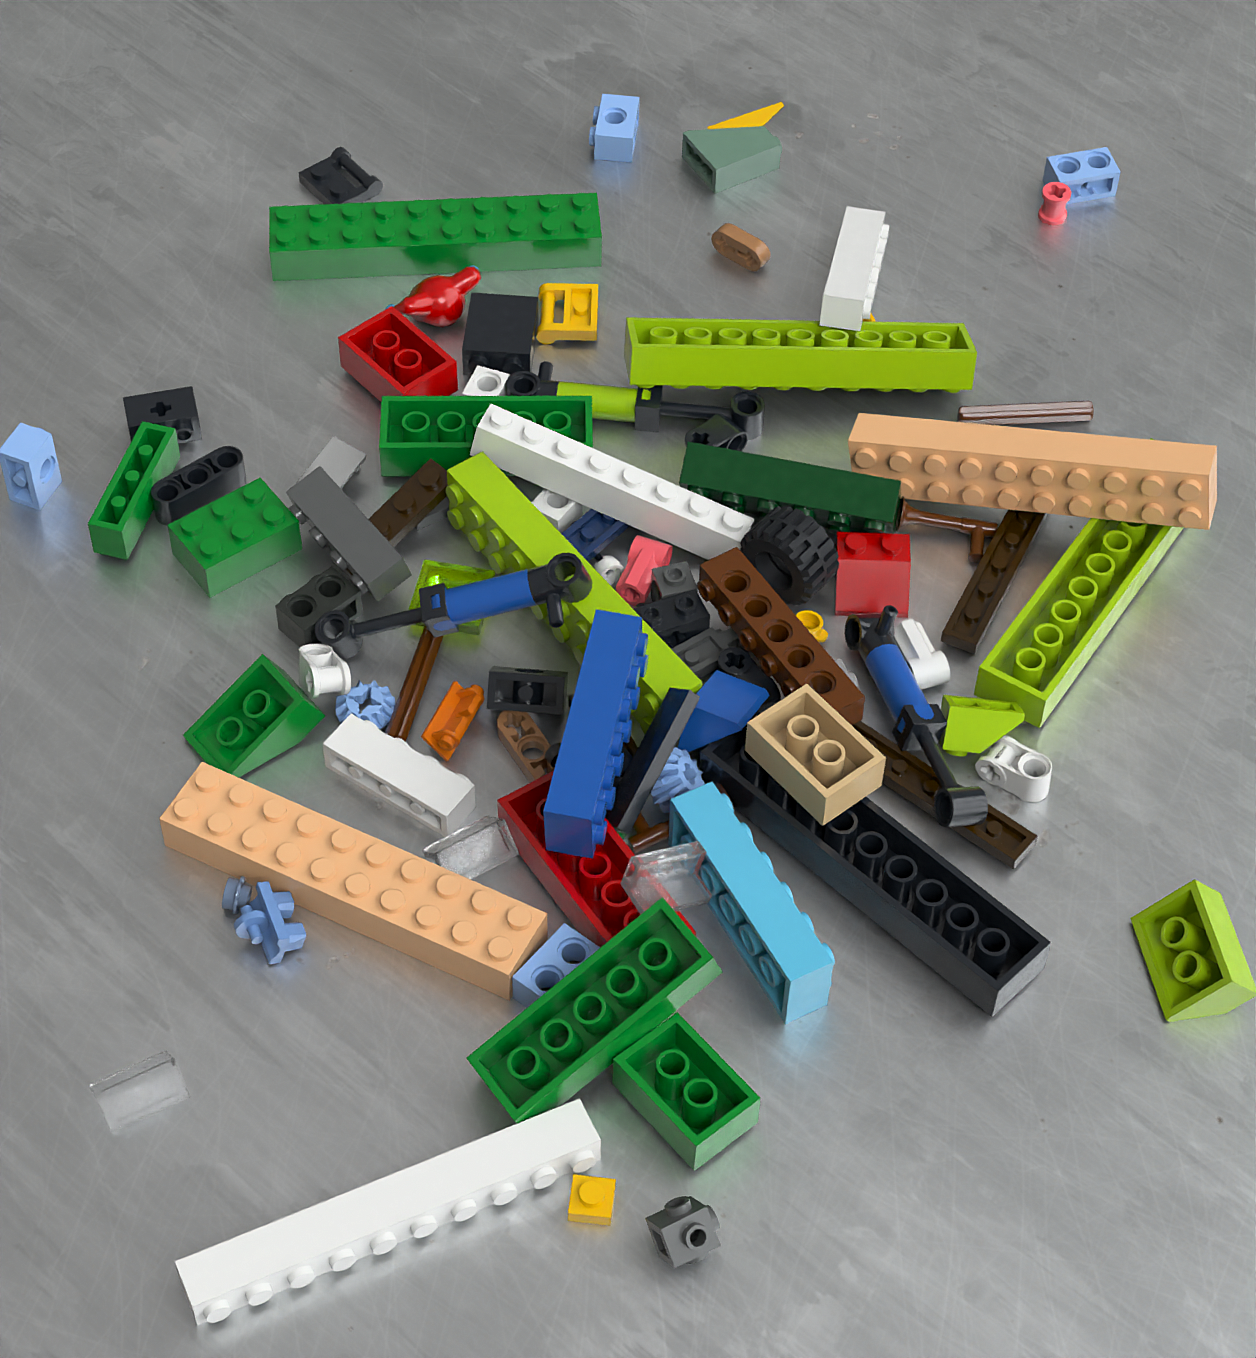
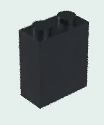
M471 292L462 346L463 374H473L477 365L510 375L518 371L532 372L536 331L539 322L538 297Z

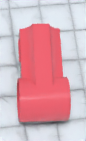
M640 535L634 538L629 550L627 565L616 585V592L629 605L636 606L639 603H645L651 591L652 569L670 564L673 546Z

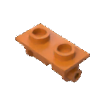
M453 681L421 735V738L446 762L449 761L456 747L460 744L464 733L485 700L483 688L474 684L464 689L457 681Z

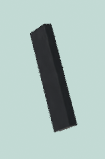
M670 687L616 789L612 810H606L605 818L616 832L628 834L636 822L699 701L700 696L691 690Z

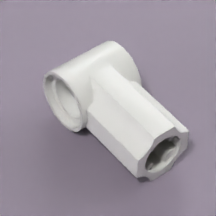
M913 619L901 621L894 628V640L920 689L948 683L950 681V668L942 651L935 652L920 622H915Z

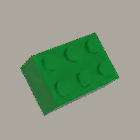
M261 477L167 525L172 554L209 598L302 550L299 520Z
M678 1012L613 1058L612 1084L694 1171L758 1123L761 1098Z

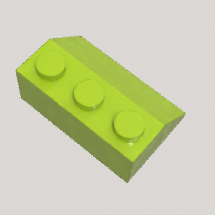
M1194 879L1130 918L1167 1021L1175 1022L1226 1014L1256 997V985L1220 892Z

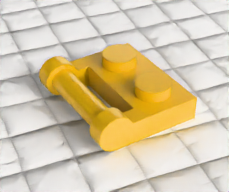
M544 283L539 287L538 298L541 301L540 325L537 327L536 338L540 343L551 344L555 340L597 341L598 284ZM557 300H564L563 323H554V306Z

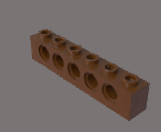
M738 547L700 564L697 588L701 597L706 602L710 601L718 611L723 624L731 626L736 632L743 648L746 651H751L756 656L763 672L769 677L772 676L780 685L784 697L808 684L849 724L854 725L863 719L865 696Z

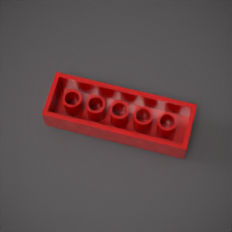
M554 771L497 800L499 829L576 930L601 948L662 897L696 936V931L606 818L604 819V821H607L605 841L603 845H596L593 859L546 850L543 810Z

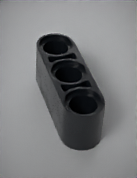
M233 446L220 447L156 482L151 489V496L157 521L167 526L246 484V473L241 450Z

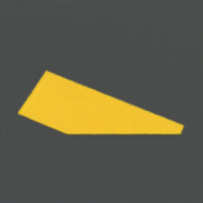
M779 102L708 126L707 128L763 126L784 104Z

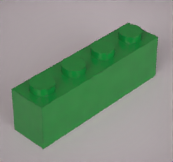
M143 421L140 424L88 522L94 553L128 560L154 510L151 496L153 485L172 474L180 459L175 428Z

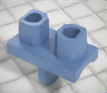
M269 881L257 882L256 889L258 895L249 905H245L240 909L242 915L234 922V929L238 937L250 938L253 944L261 943L269 964L281 963L286 951L302 948L306 939V932L303 924L300 922L284 923L283 919L291 918L294 911V900L290 891L273 892Z

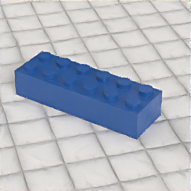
M598 609L595 611L543 810L546 850L593 859L596 845L604 844L607 832V821H604L606 810L611 811L614 805L616 787H613L615 776L620 777L624 762V753H621L623 742L628 743L632 730V720L629 719L631 709L637 710L640 698V687H637L639 677H645L648 665V655L645 654L648 634L642 633V617Z

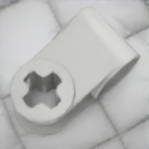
M303 645L299 648V686L307 692L311 699L317 698L319 694L331 692L347 695L351 690V675L348 664L329 645Z
M1004 735L993 743L989 753L986 756L980 757L975 764L976 771L983 780L1018 796L1023 801L1039 802L1047 797L1052 774V762L1044 754L1018 743L1009 736Z

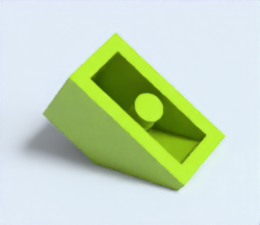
M943 695L940 710L947 721V725L938 743L942 750L954 756H967L968 752L981 753L1024 721L1025 713L1017 702Z

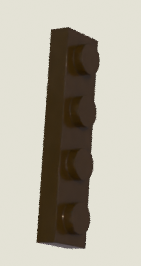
M430 459L369 518V521L393 547L447 496V470L433 459ZM348 568L343 571L349 577L353 575Z

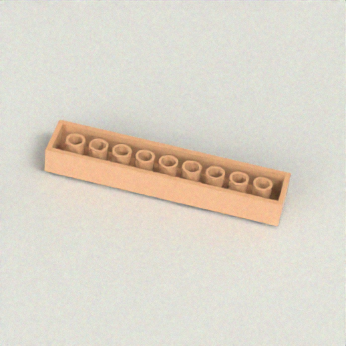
M866 413L858 414L848 439L852 472L901 481V498L904 496V499L1204 530L1210 529L1217 502V446Z
M201 762L159 818L165 846L238 879L241 876H245L246 882L256 886L257 882L269 881L273 892L290 891L294 904L509 1001L513 996V975L548 940L546 912L204 762Z

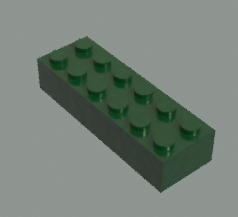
M693 442L687 443L679 485L682 488L742 514L744 512L756 514L760 520L778 506L781 508L783 506H790L793 510L797 508L803 511L805 515L815 519L818 525L828 528V532L837 535V532L894 534L901 501V481Z

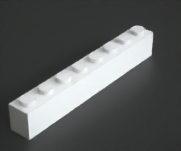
M493 404L489 405L477 426L470 451L471 456H475L483 451L502 470L616 520H620L625 524L707 560L735 547H738L740 550L742 547L740 544L741 539L750 531L754 519Z

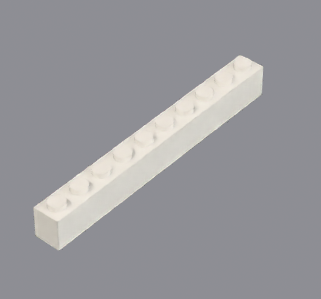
M579 1098L175 1261L176 1269L196 1324L198 1326L205 1322H219L228 1317L232 1311L246 1305L255 1306L263 1304L271 1299L273 1294L285 1289L304 1287L310 1284L315 1277L332 1270L343 1271L351 1267L356 1260L373 1253L376 1255L387 1253L402 1241L412 1237H426L441 1225L454 1220L458 1222L467 1220L480 1209L493 1204H506L512 1201L519 1193L532 1188H545L555 1182L558 1177L573 1171L575 1173L584 1172L601 1160V1139Z

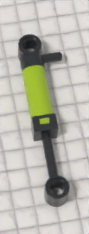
M547 361L540 364L538 376L533 372L518 371L510 375L506 381L507 396H592V419L635 423V430L659 432L661 415L710 419L716 414H723L748 434V440L759 437L763 431L765 402L760 395L749 391L740 392L732 397L730 407L662 401L663 385H655L652 388H628L551 380L553 365Z

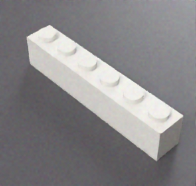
M846 207L823 294L819 325L860 331L863 319H870L875 289L878 284L890 225L884 224L885 212Z

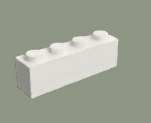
M350 714L323 743L325 767L446 838H449L476 808L475 785L466 776L460 773L455 774L441 766L435 758L428 755L424 756L413 750L404 740L389 736L379 730L369 720L363 721Z

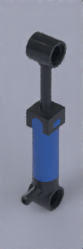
M560 553L545 565L449 589L444 583L420 588L421 607L359 623L355 620H350L344 612L338 610L329 611L318 619L315 625V634L322 644L332 647L333 651L341 659H349L359 652L364 636L423 622L435 638L459 632V624L544 603L547 604L549 626L559 628L564 624L561 599L568 603H577L584 600L589 595L593 582L583 563L575 554ZM574 575L571 579L565 581L568 576Z
M887 605L882 613L849 615L845 623L844 632L847 646L850 650L859 651L895 721L892 734L900 750H923L942 787L938 790L934 799V812L937 822L942 827L977 826L983 824L988 814L985 792L978 786L963 787L957 784L937 745L947 725V721L938 704H928L894 640V621L898 610L892 605Z

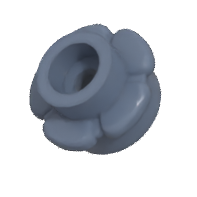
M241 876L240 879L228 878L223 893L222 909L232 910L233 914H238L240 908L249 905L252 886L245 884V876Z

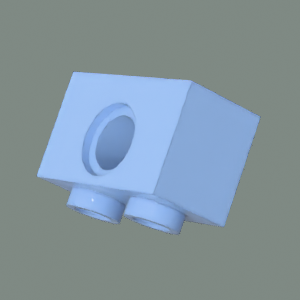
M602 94L600 106H594L593 125H596V127H590L589 146H594V159L632 163L639 125L640 97Z
M20 423L0 448V464L9 500L41 510L62 483L51 433L42 428H35Z

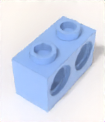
M1107 147L1049 156L1046 159L1043 183L1046 185L1050 182H1060L1067 185L1071 189V197L1066 204L1116 196L1120 170Z
M564 923L513 975V999L526 1008L547 992L541 989L552 988L600 947ZM569 961H579L580 963H578V964H570V963H567V962H569Z

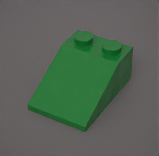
M262 654L183 736L208 765L239 778L300 743L325 715L285 670Z

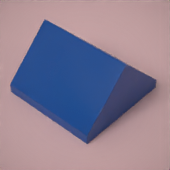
M716 670L696 693L700 698L680 736L678 749H686L687 752H690L742 730L769 697V693L765 688Z

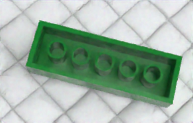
M382 396L379 439L381 476H413L430 459H433L445 470H448L473 457L470 455L475 432L490 404L593 448L592 396ZM500 469L506 476H516Z
M662 897L472 1052L466 1059L516 1123H520L560 1107L613 1063V1058L655 1029L723 973L713 956Z

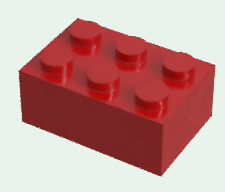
M393 306L338 337L341 367L380 402L382 401V396H450L458 391L457 361Z

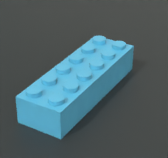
M709 782L670 799L668 845L784 1024H788L827 1006L829 991L832 986V970L835 965L834 955L830 947L826 943L821 944L815 935L809 916L805 912L800 913L794 904L789 886L784 881L780 882L774 874L768 855L765 852H759L753 843V836L747 824L744 822L740 823L735 816L729 797L725 793L720 794L714 783Z

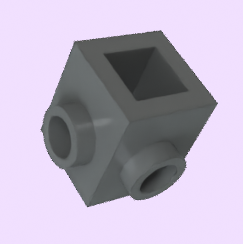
M692 1196L674 1198L665 1204V1209L645 1218L659 1257L673 1268H677L685 1263L693 1264L700 1262L709 1255V1251L721 1246L716 1233L720 1225L711 1206H705Z

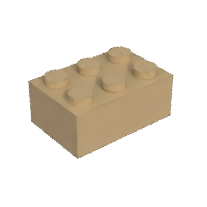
M805 684L747 722L745 751L822 826L882 786L886 757L808 684Z

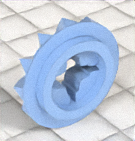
M359 680L356 686L351 687L349 694L336 696V716L342 724L350 714H353L363 721L369 720L381 729L390 721L396 705L395 697L391 695L388 686L380 687L375 680L371 684H363ZM371 699V705H367L360 714L359 704H363L365 700Z

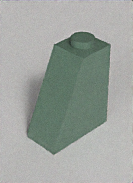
M765 126L688 130L683 132L682 158L714 194L780 168L781 142Z

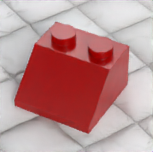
M837 532L835 549L839 556L837 558L839 568L834 576L835 615L849 616L851 614L882 613L885 606L892 605L898 610L896 618H908L911 568L910 534Z

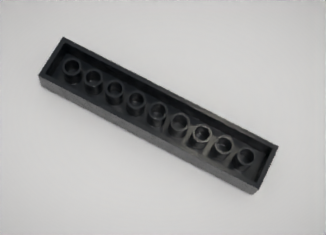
M756 711V713L752 716L750 720H752L761 713ZM747 724L742 730L712 742L701 751L700 771L703 772L701 778L705 784L713 782L715 786L716 783L721 784L734 808L991 1017L1045 968L1051 945L1048 939L868 797H864L822 826L745 751Z

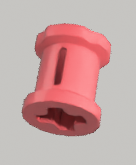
M1050 182L1043 187L1042 197L1044 202L1038 211V217L1043 223L1055 226L1063 224L1067 218L1065 207L1066 203L1070 200L1071 189L1063 183Z

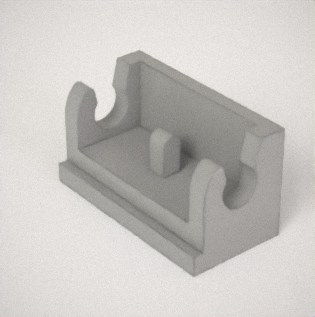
M333 436L296 484L321 466L342 489L350 477L359 471L360 465L366 460L367 454Z

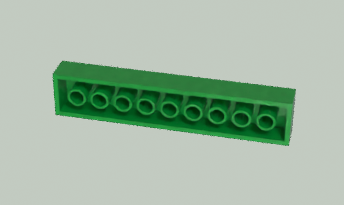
M597 193L269 207V254L273 281L447 274L458 273L465 267L473 265L478 267L480 272L602 267V233Z

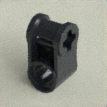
M716 414L705 423L688 431L684 442L686 447L688 442L743 451L748 442V434L723 414Z
M730 647L720 653L718 658L720 672L765 688L769 693V697L757 710L758 712L762 713L781 701V694L777 684L763 672L748 652L738 647Z

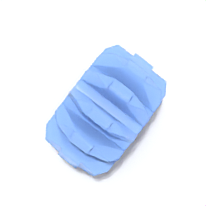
M674 747L651 791L653 803H659L663 813L670 812V799L705 785L701 778L703 772L697 767V760L691 759L686 749L680 750Z

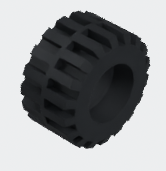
M790 506L775 507L741 539L740 544L742 547L740 551L787 605L791 603L794 606H800L802 603H807L836 575V570L839 568L837 560L839 556L837 550L833 547L832 539L828 537L825 529L815 522V519L805 515L803 511L797 508L793 510Z

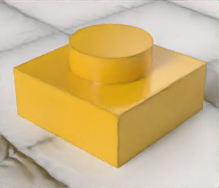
M573 1174L568 1221L611 1226L616 1179Z

